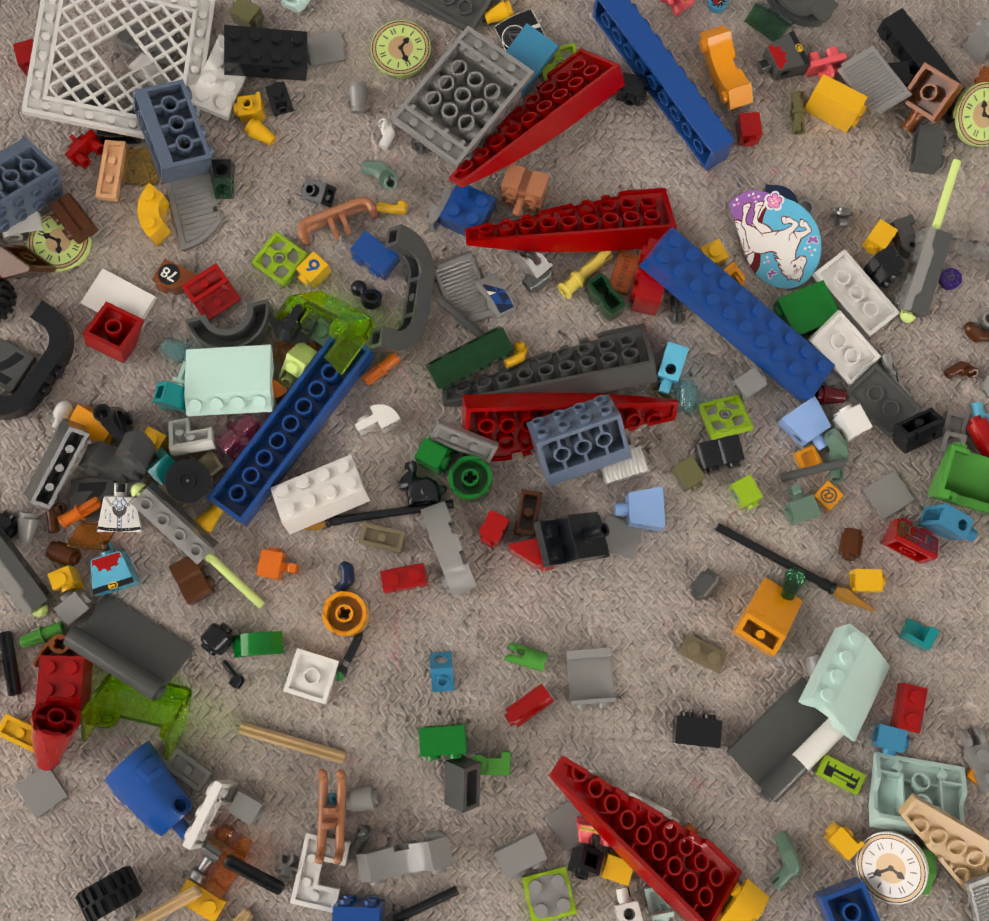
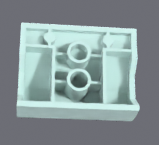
M272 344L186 349L184 390L186 415L203 416L274 411L277 407V402L274 398L272 382L274 373Z
M849 623L834 629L798 702L814 707L830 718L832 727L851 741H855L890 665L868 636Z
M880 752L874 753L868 804L870 827L917 835L898 811L912 793L965 823L963 809L967 796L965 767L897 755L892 756Z

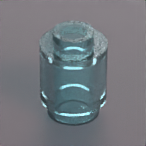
M165 338L161 344L160 352L166 358L183 364V361H186V349H193V347L175 338Z
M686 380L678 382V387L676 388V397L679 402L677 409H681L682 413L694 412L699 407L698 387L695 386V381Z

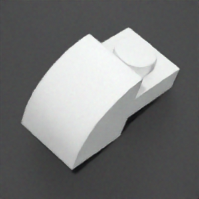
M377 404L370 406L373 415L362 416L358 419L355 426L362 436L379 426L383 433L402 424V421L393 408Z

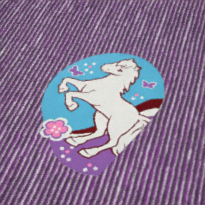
M750 190L732 199L729 206L745 256L754 273L765 283L776 288L790 289L805 283L815 272L821 255L819 229L809 212L795 201L786 199L781 195L779 196L778 191H773L770 194L764 191Z

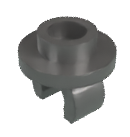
M412 137L411 145L417 153L425 154L429 151V148Z
M838 207L836 211L832 212L833 216H837L836 227L848 226V216H853V212H850L849 208Z
M280 854L278 858L280 866H276L275 871L279 872L280 877L292 878L293 874H297L298 868H295V866L297 865L298 857L290 854V860L286 863L287 856Z

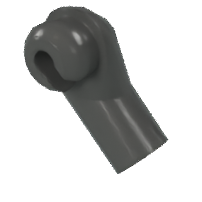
M359 825L357 827V836L350 847L351 852L355 854L361 853L365 843L370 839L372 829L368 825Z

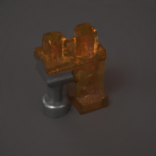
M227 824L210 836L203 848L204 857L199 867L194 866L188 874L195 882L204 884L208 878L206 871L213 863L216 864L218 868L203 889L220 900L227 895L238 874L224 867L225 859L228 855H233L246 862L250 856L248 852L253 843L245 836L240 837L237 844L230 841L235 830Z

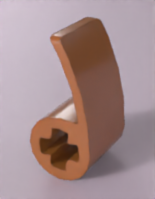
M67 634L53 636L36 656L33 662L34 667H39L40 655L49 656L52 651L56 654L73 653L74 651L66 646L62 648V641Z

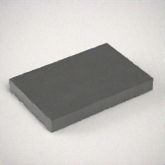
M877 363L846 390V396L856 406L860 404L865 414L889 438L893 437L895 424L918 414L923 409Z

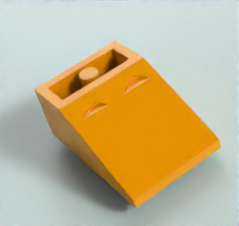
M764 577L731 633L768 657L775 656L785 640L803 600Z

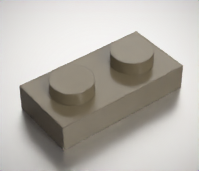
M363 522L358 543L401 553L406 532Z
M686 634L678 652L679 655L716 673H720L728 655L727 652L690 634Z

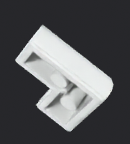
M190 418L168 421L169 451L172 456L216 449L212 427L191 431Z

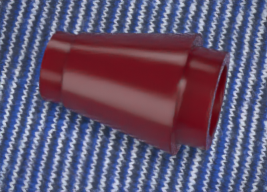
M822 384L814 396L820 405L844 403L846 391Z

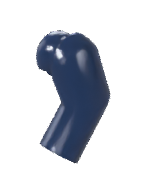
M343 561L339 565L341 580L334 586L337 592L346 591L355 580L353 565Z

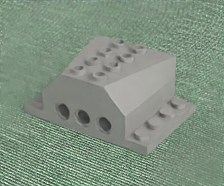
M467 26L391 117V122L457 169L465 159L470 160L473 157L472 152L477 147L482 148L486 144L485 139L490 134L494 135L498 131L497 126L520 105L522 90L533 78L534 71L479 32Z

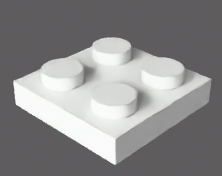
M297 648L283 691L327 704L340 661Z

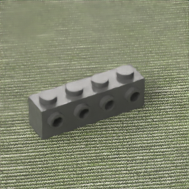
M66 418L62 419L24 492L29 503L51 509L68 478L69 472L76 463L79 453L88 440L90 433L84 425Z

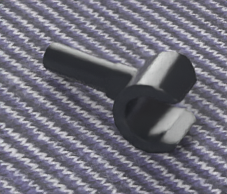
M226 660L222 661L221 664L229 675L232 676L228 683L232 687L240 689L245 682V678L236 673Z

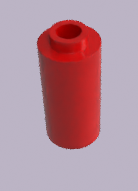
M977 415L968 420L969 424L966 425V428L980 454L989 457V421L987 417L982 418L981 415Z
M541 683L505 709L507 713L504 716L511 727L516 725L518 728L551 705L554 700Z

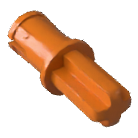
M392 352L380 362H375L376 365L362 375L363 381L368 386L372 385L383 375L386 376L387 372L396 364L400 363V358L395 352Z
M94 497L81 505L76 504L73 509L58 516V520L63 527L67 528L81 519L85 520L86 516L100 509L102 502L98 497Z

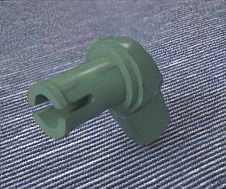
M362 161L361 171L363 175L375 177L385 189L391 190V188H396L398 176L381 161Z
M836 428L827 431L824 435V440L830 448L827 461L845 458L847 463V440ZM844 467L830 470L829 480L834 483L843 482Z
M787 831L774 835L783 866L770 879V882L779 891H782L794 876L799 877L802 871L798 852Z

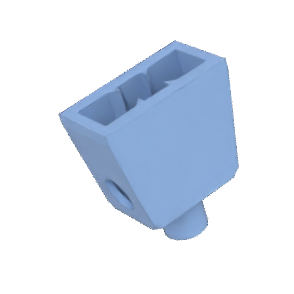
M815 396L784 416L777 423L802 447L810 441L813 442L819 451L827 446L822 433L830 428L831 425Z
M663 487L628 493L625 496V503H614V516H626L628 527L662 531L665 528Z

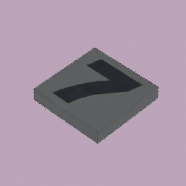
M1 338L0 387L13 394L37 359Z
M107 478L71 479V509L76 504L81 505L94 497H98L103 502L105 495H114V483L116 481ZM101 508L86 516L85 520L81 519L75 523L99 521Z

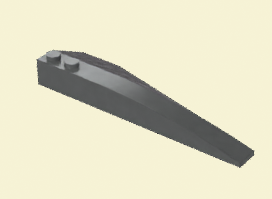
M645 323L597 333L598 339L589 342L586 337L579 340L580 345L570 348L568 345L559 347L560 349L556 353L548 351L528 358L522 363L517 364L516 367L498 369L499 373L494 375H481L472 383L465 381L454 385L449 389L442 390L443 406L462 407L463 395L603 393L658 382L655 360Z

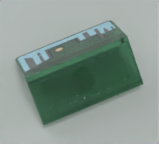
M763 1L755 3L744 21L773 42L783 37L787 29L794 24Z

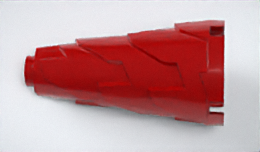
M60 696L48 697L46 702L41 703L40 701L32 711L31 725L33 750L35 752L34 760H36L38 768L44 771H50L56 765H59L62 755L80 725V708L78 711L75 707L76 703L68 698Z

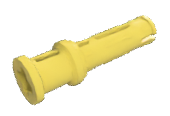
M600 251L581 269L572 271L568 279L557 285L560 293L565 298L570 299L573 292L579 287L582 288L586 280L613 257L611 251Z

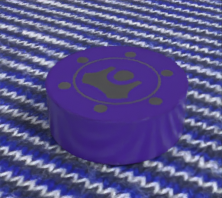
M954 268L944 270L939 278V284L945 290H954L962 282L961 273Z

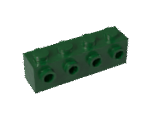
M498 326L425 364V367L436 388L446 390L454 385L453 382L458 379L465 380L473 375L472 372L480 369V371L485 370L491 366V362L497 359L501 361L510 356L509 353L514 351L504 328Z

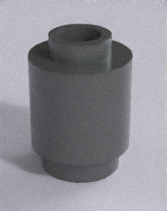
M549 268L538 279L528 273L525 275L522 283L530 294L537 293L553 281L552 276L554 273Z
M707 568L689 586L692 590L690 594L698 601L702 599L707 601L720 585V576Z

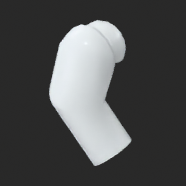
M382 118L379 120L378 126L383 137L378 146L383 150H387L395 137V131L392 123L386 118Z

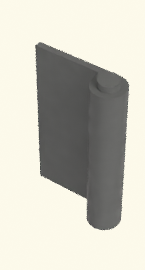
M110 595L105 597L81 628L78 626L72 628L63 642V645L152 701H155L157 698L160 700L165 695L167 685L195 650L191 645Z

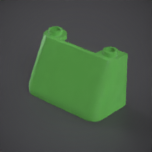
M954 442L953 445H948L931 482L927 497L989 515V457L972 453L971 450L967 449L968 445Z

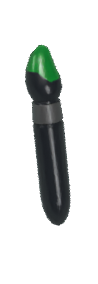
M362 631L354 636L341 666L338 667L337 681H341L347 675L348 667L362 641Z

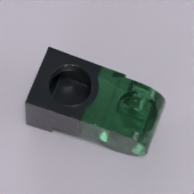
M231 159L212 160L215 198L217 200L234 199V163Z

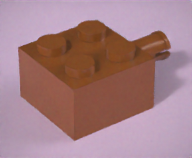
M924 62L907 87L912 96L902 101L911 107L912 112L901 127L912 133L922 117L939 123L964 88V85Z

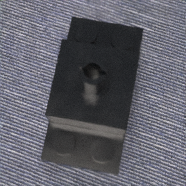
M598 512L570 514L554 520L533 523L544 567L610 557L606 542V536L609 535V527L606 523H602Z

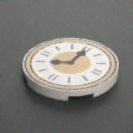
M881 831L871 835L863 842L865 845L857 852L856 868L859 878L865 882L868 891L874 897L889 904H906L915 900L924 891L928 881L929 866L923 851L913 840L894 831Z

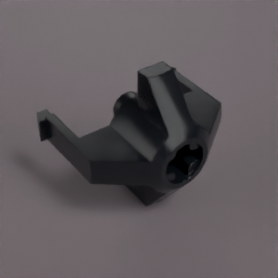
M296 304L291 313L283 317L282 321L272 316L268 319L276 337L289 344L310 341L319 322L315 321L309 335L301 332L303 326H301L302 323L300 321L307 307Z

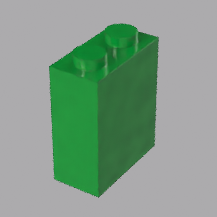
M824 280L781 297L773 305V312L802 337L815 333L838 310Z

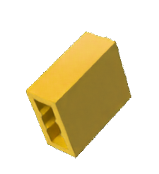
M823 74L805 109L807 113L847 133L851 126L855 128L867 106L864 103L868 96Z

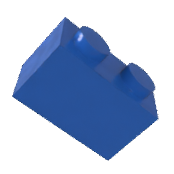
M364 231L350 249L352 260L359 266H366L369 269V273L376 278L381 277L386 280L400 262L397 253L386 249L385 244L367 231Z

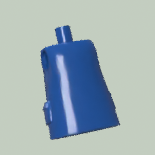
M149 740L123 760L104 781L116 798L123 805H126L154 833L163 836L169 829L173 828L183 840L187 829L190 827L183 817L193 809V803L175 781Z

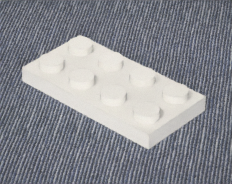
M219 34L192 93L191 102L193 106H197V109L228 121L233 111V103L237 102V97L240 95L247 77L224 75V36Z
M845 249L812 275L817 282L824 280L836 305L866 339L900 313Z

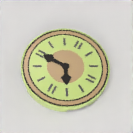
M397 20L385 24L375 33L371 42V54L375 66L382 73L397 77L398 79H404L417 75L425 68L431 54V45L427 33L419 25L410 21Z
M989 82L977 83L965 89L957 99L954 107L953 119L955 118L957 135L964 143L970 146L981 147L989 145Z
M49 213L41 218L43 231L29 233L28 248L57 268L55 272H63L79 266L90 252L91 238L88 237L81 244H77L74 239L69 241L62 232L65 229L63 225L60 224L58 226L50 216L53 213Z

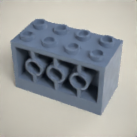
M183 79L133 90V108L161 184L209 173L212 157H214L212 146L210 144L207 145L205 140L207 137L206 130L203 125L199 124L198 118L200 116L197 106L192 105L190 87L185 86Z
M26 137L0 151L1 234L7 232L17 223L26 220L28 216L36 211L42 210L49 203L58 200L63 195L60 168Z
M609 394L597 396L593 400L584 403L580 402L570 408L556 410L552 414L536 417L532 421L526 422L539 465L548 486L632 458L621 414Z

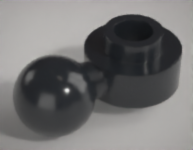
M356 280L352 283L351 292L353 295L361 297L363 307L373 310L381 306L382 294L379 291L367 289L366 283L361 280Z

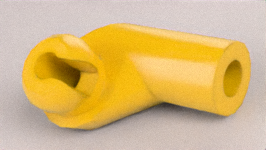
M399 200L396 205L379 201L376 207L378 212L404 215L407 212L408 203Z
M524 341L515 342L514 354L503 360L507 369L525 360L528 348L525 346Z

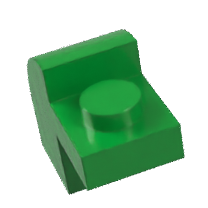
M282 631L244 633L233 636L234 658L283 654Z

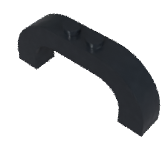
M43 300L30 318L47 330L49 335L48 347L21 387L9 396L0 397V420L17 419L32 412L51 393L52 386L57 379L62 377L72 357L74 334L71 325L60 312Z

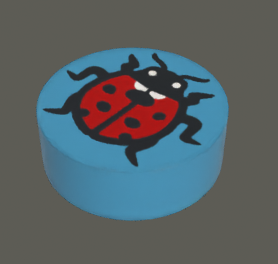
M708 0L707 2L708 9L713 13L723 12L728 4V0Z

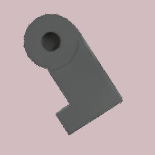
M912 214L894 220L890 224L898 230L892 239L899 255L906 259H909L916 246V236L912 228L916 221Z

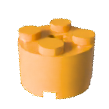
M340 591L332 594L326 600L322 612V620L330 632L339 636L351 637L364 630L369 622L370 613L368 605L362 597L353 592ZM344 609L351 611L348 619L342 618Z

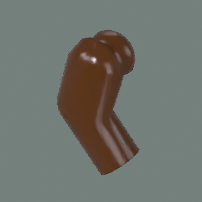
M967 322L964 325L965 334L973 342L989 341V331H982L974 322Z

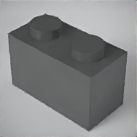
M919 125L913 133L909 171L934 175L939 168H942L945 160L942 151L947 137L944 136L945 128Z
M462 755L463 758L445 761L444 804L464 813L480 806L481 763Z

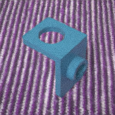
M452 652L430 653L432 691H454ZM440 657L448 659L444 663L435 662V660Z

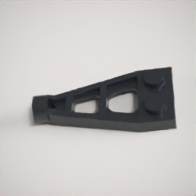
M99 404L94 408V418L101 423L119 444L125 433L133 430L131 426L133 418L129 411L127 412L121 407H109L106 404Z

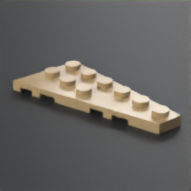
M914 793L898 809L902 818L919 835L930 851L935 854L937 859L957 883L963 887L966 893V881L989 873L988 836Z

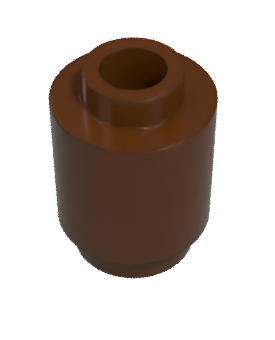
M844 528V532L841 533L838 554L842 556L843 560L855 561L856 558L861 557L864 538L861 530Z
M51 541L45 553L50 561L63 566L77 565L82 556L79 547L62 541Z

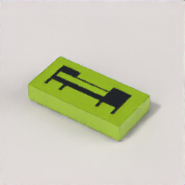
M827 754L820 759L814 772L815 775L856 796L866 777L865 774Z

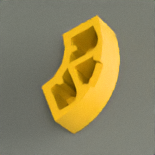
M148 183L140 195L137 213L142 229L158 247L171 233L165 220L167 210L171 205L159 190Z
M746 879L741 884L736 883L730 898L716 921L758 920L770 897L749 879Z

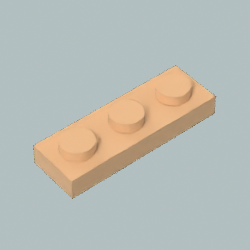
M105 140L95 195L98 200L118 202L128 146L125 141Z

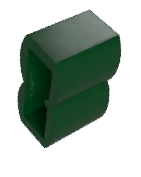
M598 273L588 280L586 287L587 295L593 303L599 305V310L605 319L613 321L623 314L625 308L624 299L616 290L612 289L610 280L604 274Z

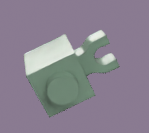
M311 314L306 316L311 321V324L305 326L302 323L301 325L303 326L302 330L308 332L307 335H309L315 323V319ZM320 318L310 340L319 348H322L336 329Z
M799 483L787 488L793 501L784 505L785 509L783 512L791 526L821 515L814 494L803 497Z

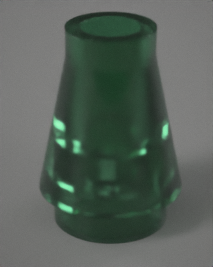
M791 567L784 573L783 590L781 593L784 599L793 600L806 582L803 570Z

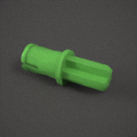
M59 621L44 628L40 626L38 630L22 635L19 638L20 645L23 648H28L41 642L47 643L49 639L57 634H66L65 625L62 621Z

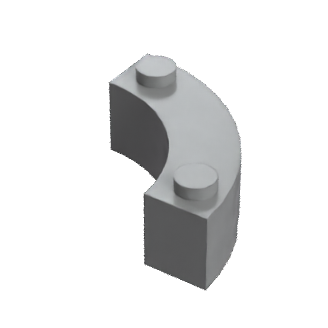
M445 501L421 509L423 518L419 519L423 531H428L444 573V576L441 577L444 588H449L452 596L477 587Z
M448 836L430 837L419 841L412 840L398 843L397 849L395 846L380 847L356 854L361 882L370 883L371 886L384 883L386 878L421 871H432V874L446 871V866L453 864Z

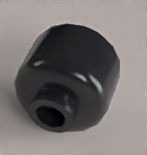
M224 622L221 625L212 623L201 635V647L213 656L216 654L223 655L234 642V637L231 634L233 629Z

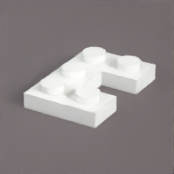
M232 779L215 780L209 785L206 790L207 797L204 803L196 810V819L193 825L187 829L182 846L189 850L205 847L218 827L212 821L220 805L230 803L239 784Z
M307 832L290 903L332 913L333 905L339 899L341 888L321 884L319 881L323 863L335 864L333 862L335 838L326 836L324 861L321 864H316L314 859L317 851V834ZM344 841L343 860L338 865L346 866L351 841Z

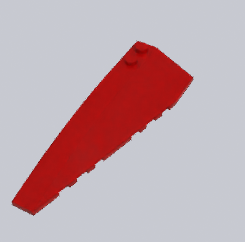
M580 48L547 74L548 79L545 82H539L536 86L537 90L532 95L528 94L524 98V104L517 106L497 126L498 131L494 135L490 134L485 139L486 144L482 148L477 147L472 152L473 157L470 160H465L449 176V180L463 188L516 162L564 132L625 86L620 65Z
M666 188L621 191L618 192V196L610 197L608 194L601 196V200L593 202L587 199L576 206L570 203L539 211L538 215L531 216L529 213L521 215V219L513 221L507 218L501 220L496 225L490 222L465 228L466 245L504 250L533 252L616 251L642 249L643 244H648L649 238L659 240L671 227L677 229Z
M553 392L463 395L462 428L499 443L498 449L490 462L512 460L513 453L522 452L523 457L532 455L531 449H534L526 422L532 421L536 417L552 414L556 410H564L577 403H584L593 400L597 396L607 394ZM609 394L621 414L624 429L628 428L629 431L636 430L637 427L643 424L653 426L676 419L678 400Z
M561 756L548 776L614 851L685 921H716L743 872L713 842L703 839L696 832L684 828L677 821L665 817L658 810L635 797L627 795L620 788L608 784L601 777L589 773L587 769L565 756Z

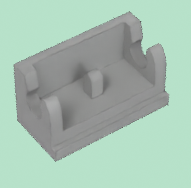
M508 250V253L518 267L536 279L553 266L540 252L523 251L521 254H518L516 250Z

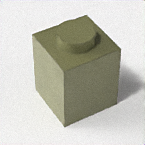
M237 0L229 10L233 22L239 26L259 28L263 23L264 16L261 8L249 0Z
M692 456L674 466L671 470L685 492L689 489L694 492L703 486L702 481L706 478Z

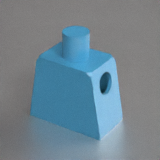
M949 504L926 506L918 524L919 527L951 541L966 539L973 542L978 535V531L971 528L974 522L973 518Z

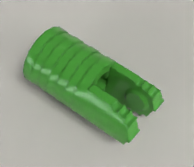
M514 642L509 643L510 650L523 654L524 657L507 654L505 661L543 672L548 655L547 652Z

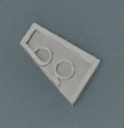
M116 22L115 29L122 26V23ZM139 24L130 26L135 35L144 30ZM159 27L151 31L156 40L164 36ZM165 28L168 33L174 30V28ZM126 29L113 36V42L116 45L138 55L141 53L145 54ZM177 33L171 36L174 41H176ZM147 34L138 38L144 46L153 42ZM168 38L159 43L165 51L174 47ZM156 45L148 50L153 58L162 54ZM173 52L169 54L171 59L173 57ZM165 57L157 61L158 64L164 67L171 65Z

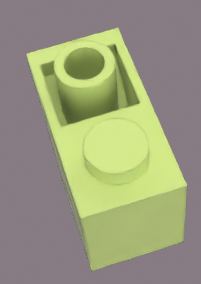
M303 342L297 343L287 353L277 382L290 390L318 352Z

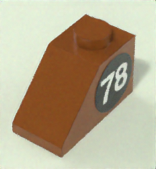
M164 259L152 280L156 283V288L165 294L170 292L174 295L185 293L181 285L197 276V274Z

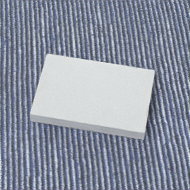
M102 268L81 301V304L98 313L107 301L145 319L157 298Z
M837 310L807 340L835 364L833 370L847 386H852L881 357L841 310Z

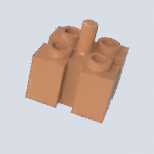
M513 163L508 165L501 185V192H503L502 202L514 208L512 214L515 216H520L523 207L528 213L539 214L548 194L549 175L535 170L531 172L525 170V167Z

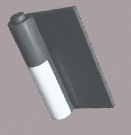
M802 676L727 750V753L762 789L760 794L769 803L772 801L777 803L844 736L831 726L830 718L814 707L798 702L808 683Z

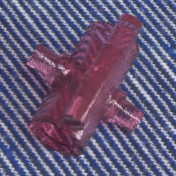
M244 413L234 423L232 421L226 424L227 430L215 440L222 450L230 455L234 461L261 428L248 413Z

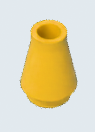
M502 0L485 12L484 15L487 24L504 21L514 16L509 0L505 2Z
M252 118L247 123L244 131L248 134V137L269 146L275 142L276 135L259 119Z
M213 504L208 510L198 516L195 521L207 533L211 534L223 511Z

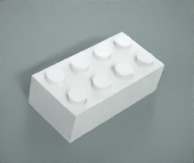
M351 455L270 488L281 522L289 534L370 501L358 467Z

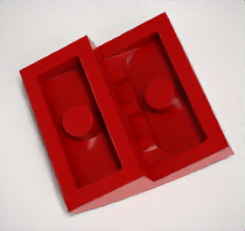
M217 263L181 285L200 314H206L210 320L242 300Z

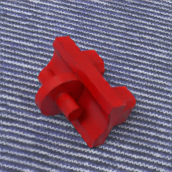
M90 129L85 135L82 133L77 138L71 134L69 138L72 143L68 146L69 150L64 155L75 167L80 166L86 169L91 164V160L87 156L92 151L97 156L101 155L104 146L97 138L96 133Z

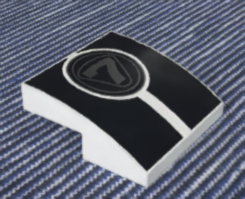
M532 9L520 12L494 26L506 51L526 23L545 35Z

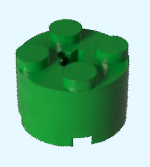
M464 456L458 459L449 470V484L453 494L458 499L473 503L488 496L492 488V472L485 461L477 456ZM469 475H473V479H476L471 484L467 481Z

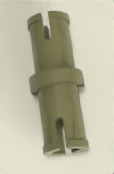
M803 91L791 93V110L789 114L792 121L791 133L795 135L805 133L804 116L806 115V109L804 108Z

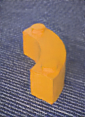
M721 25L700 32L699 48L702 53L704 52L706 64L713 84L719 94L720 102L725 104L730 110L752 103L751 82L746 78L742 69L737 70V66L733 61L736 58L731 31Z

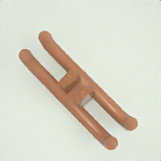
M357 197L302 219L297 228L301 243L304 246L309 245L308 236L310 232L330 225L335 240H339L340 235L335 226V222L341 221L347 236L352 235L346 218L361 212H368L372 219H377L379 214L375 203L367 197Z
M320 769L317 772L319 777L317 851L314 861L316 864H321L324 861L327 829L336 827L333 862L338 865L342 862L344 855L346 773L343 769L336 771L337 804H327L328 774L325 769Z

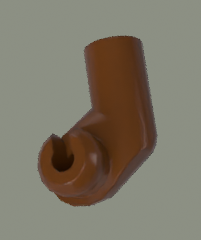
M960 361L945 369L943 373L947 379H951L956 375L975 378L979 370L972 364Z
M63 502L53 504L46 513L48 533L60 531L58 516L66 512V505Z

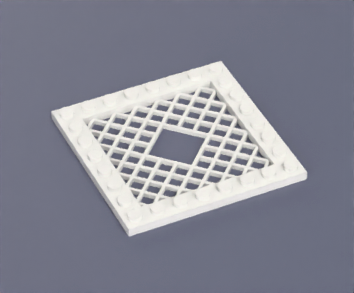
M41 0L22 114L145 139L136 114L128 113L134 109L133 98L130 96L133 90L142 89L148 83L155 86L157 84L154 80L163 76L167 82L183 79L185 86H189L191 93H193L207 62L215 0H121L126 7L119 11L111 4L117 0H104L105 2L98 6H95L91 0H69L71 4L65 7V0ZM87 1L92 9L83 13L78 5ZM139 4L147 11L140 16L132 9ZM108 6L114 14L105 18L99 10ZM75 8L80 16L71 20L65 12ZM162 9L167 17L159 21L153 13ZM130 11L135 19L126 23L120 15ZM96 12L101 21L92 25L87 17ZM183 14L188 22L180 26L174 18ZM63 15V17L67 20V23L60 26L61 18ZM150 15L155 24L147 28L142 19ZM117 17L122 26L114 30L108 22ZM84 19L89 28L80 32L75 23ZM171 20L176 29L168 33L163 24ZM138 22L144 30L135 35L130 26ZM105 24L110 33L102 37L96 29ZM71 26L77 34L68 39L62 31ZM188 26H190L189 37L183 31ZM159 27L164 36L156 40L151 31ZM126 29L150 61L117 79L93 47ZM93 31L98 39L89 43L84 35ZM178 32L185 38L179 44L171 37ZM60 34V36L64 39V42L57 45L58 36ZM145 34L153 41L146 46L138 39ZM81 38L86 46L77 51L72 42ZM168 38L174 47L165 51L159 43ZM188 44L187 54L185 55L180 48ZM68 45L74 53L65 58L59 49ZM156 45L162 54L153 58L148 50ZM90 50L96 58L86 62L81 54ZM177 50L182 59L174 63L169 54ZM57 53L61 60L54 64L55 54ZM78 57L83 65L74 70L68 61ZM165 57L171 65L162 70L157 61ZM99 61L105 70L95 74L90 66ZM185 62L183 74L177 66ZM65 64L71 72L61 77L56 68ZM154 64L159 72L150 76L145 68ZM84 69H87L93 76L86 81H83L77 74ZM175 69L180 77L171 81L166 73ZM53 71V73L57 76L58 79L51 83ZM142 71L147 79L138 83L133 75ZM108 73L114 82L105 86L99 78ZM75 76L80 84L71 89L65 80ZM130 78L135 86L126 91L121 82ZM96 80L102 89L92 93L87 85ZM62 83L68 91L58 96L53 87ZM117 85L123 93L114 98L109 89ZM84 88L90 96L80 101L74 92ZM49 91L52 93L54 97L48 96ZM105 92L111 100L102 105L96 97ZM71 95L76 102L65 100L64 98ZM127 97L132 105L123 110L118 101ZM93 99V101L97 104V106H93V105H89V104H85V103H87L88 101H90V100ZM115 104L119 111L108 109V107Z

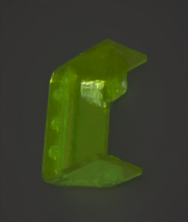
M323 291L289 296L274 315V318L282 321L283 317L291 313L293 307L299 304L303 306V309L307 307L300 323L310 310L332 321L329 327V335L336 342L324 358L342 375L369 339L372 328H375L374 321L370 316Z
M108 674L80 713L81 741L86 742L95 727L111 728L122 718L162 727L160 729V738L165 742V760H170L183 736L192 701V691L186 686L169 683L165 695L160 700L157 698L155 701H152L111 674Z

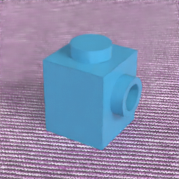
M875 723L871 746L882 748V753L896 756V752L904 753V749L907 750L910 737L907 736V730Z

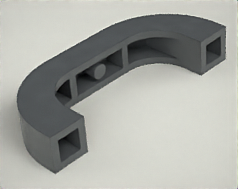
M402 224L388 228L385 248L400 255L408 268L409 278L403 316L397 330L386 326L371 329L368 349L379 353H392L414 346L423 336L430 315L435 277L433 258L424 240L415 231Z

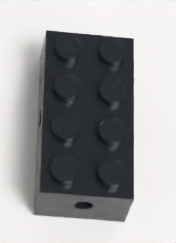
M224 25V75L306 81L308 69L306 31Z

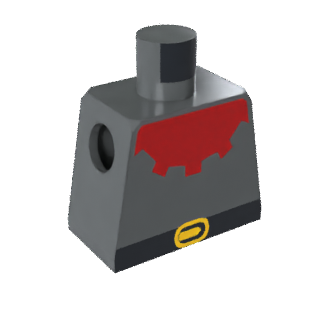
M794 31L769 44L764 51L763 60L756 63L760 74L769 71L774 80L803 75L810 65V61Z

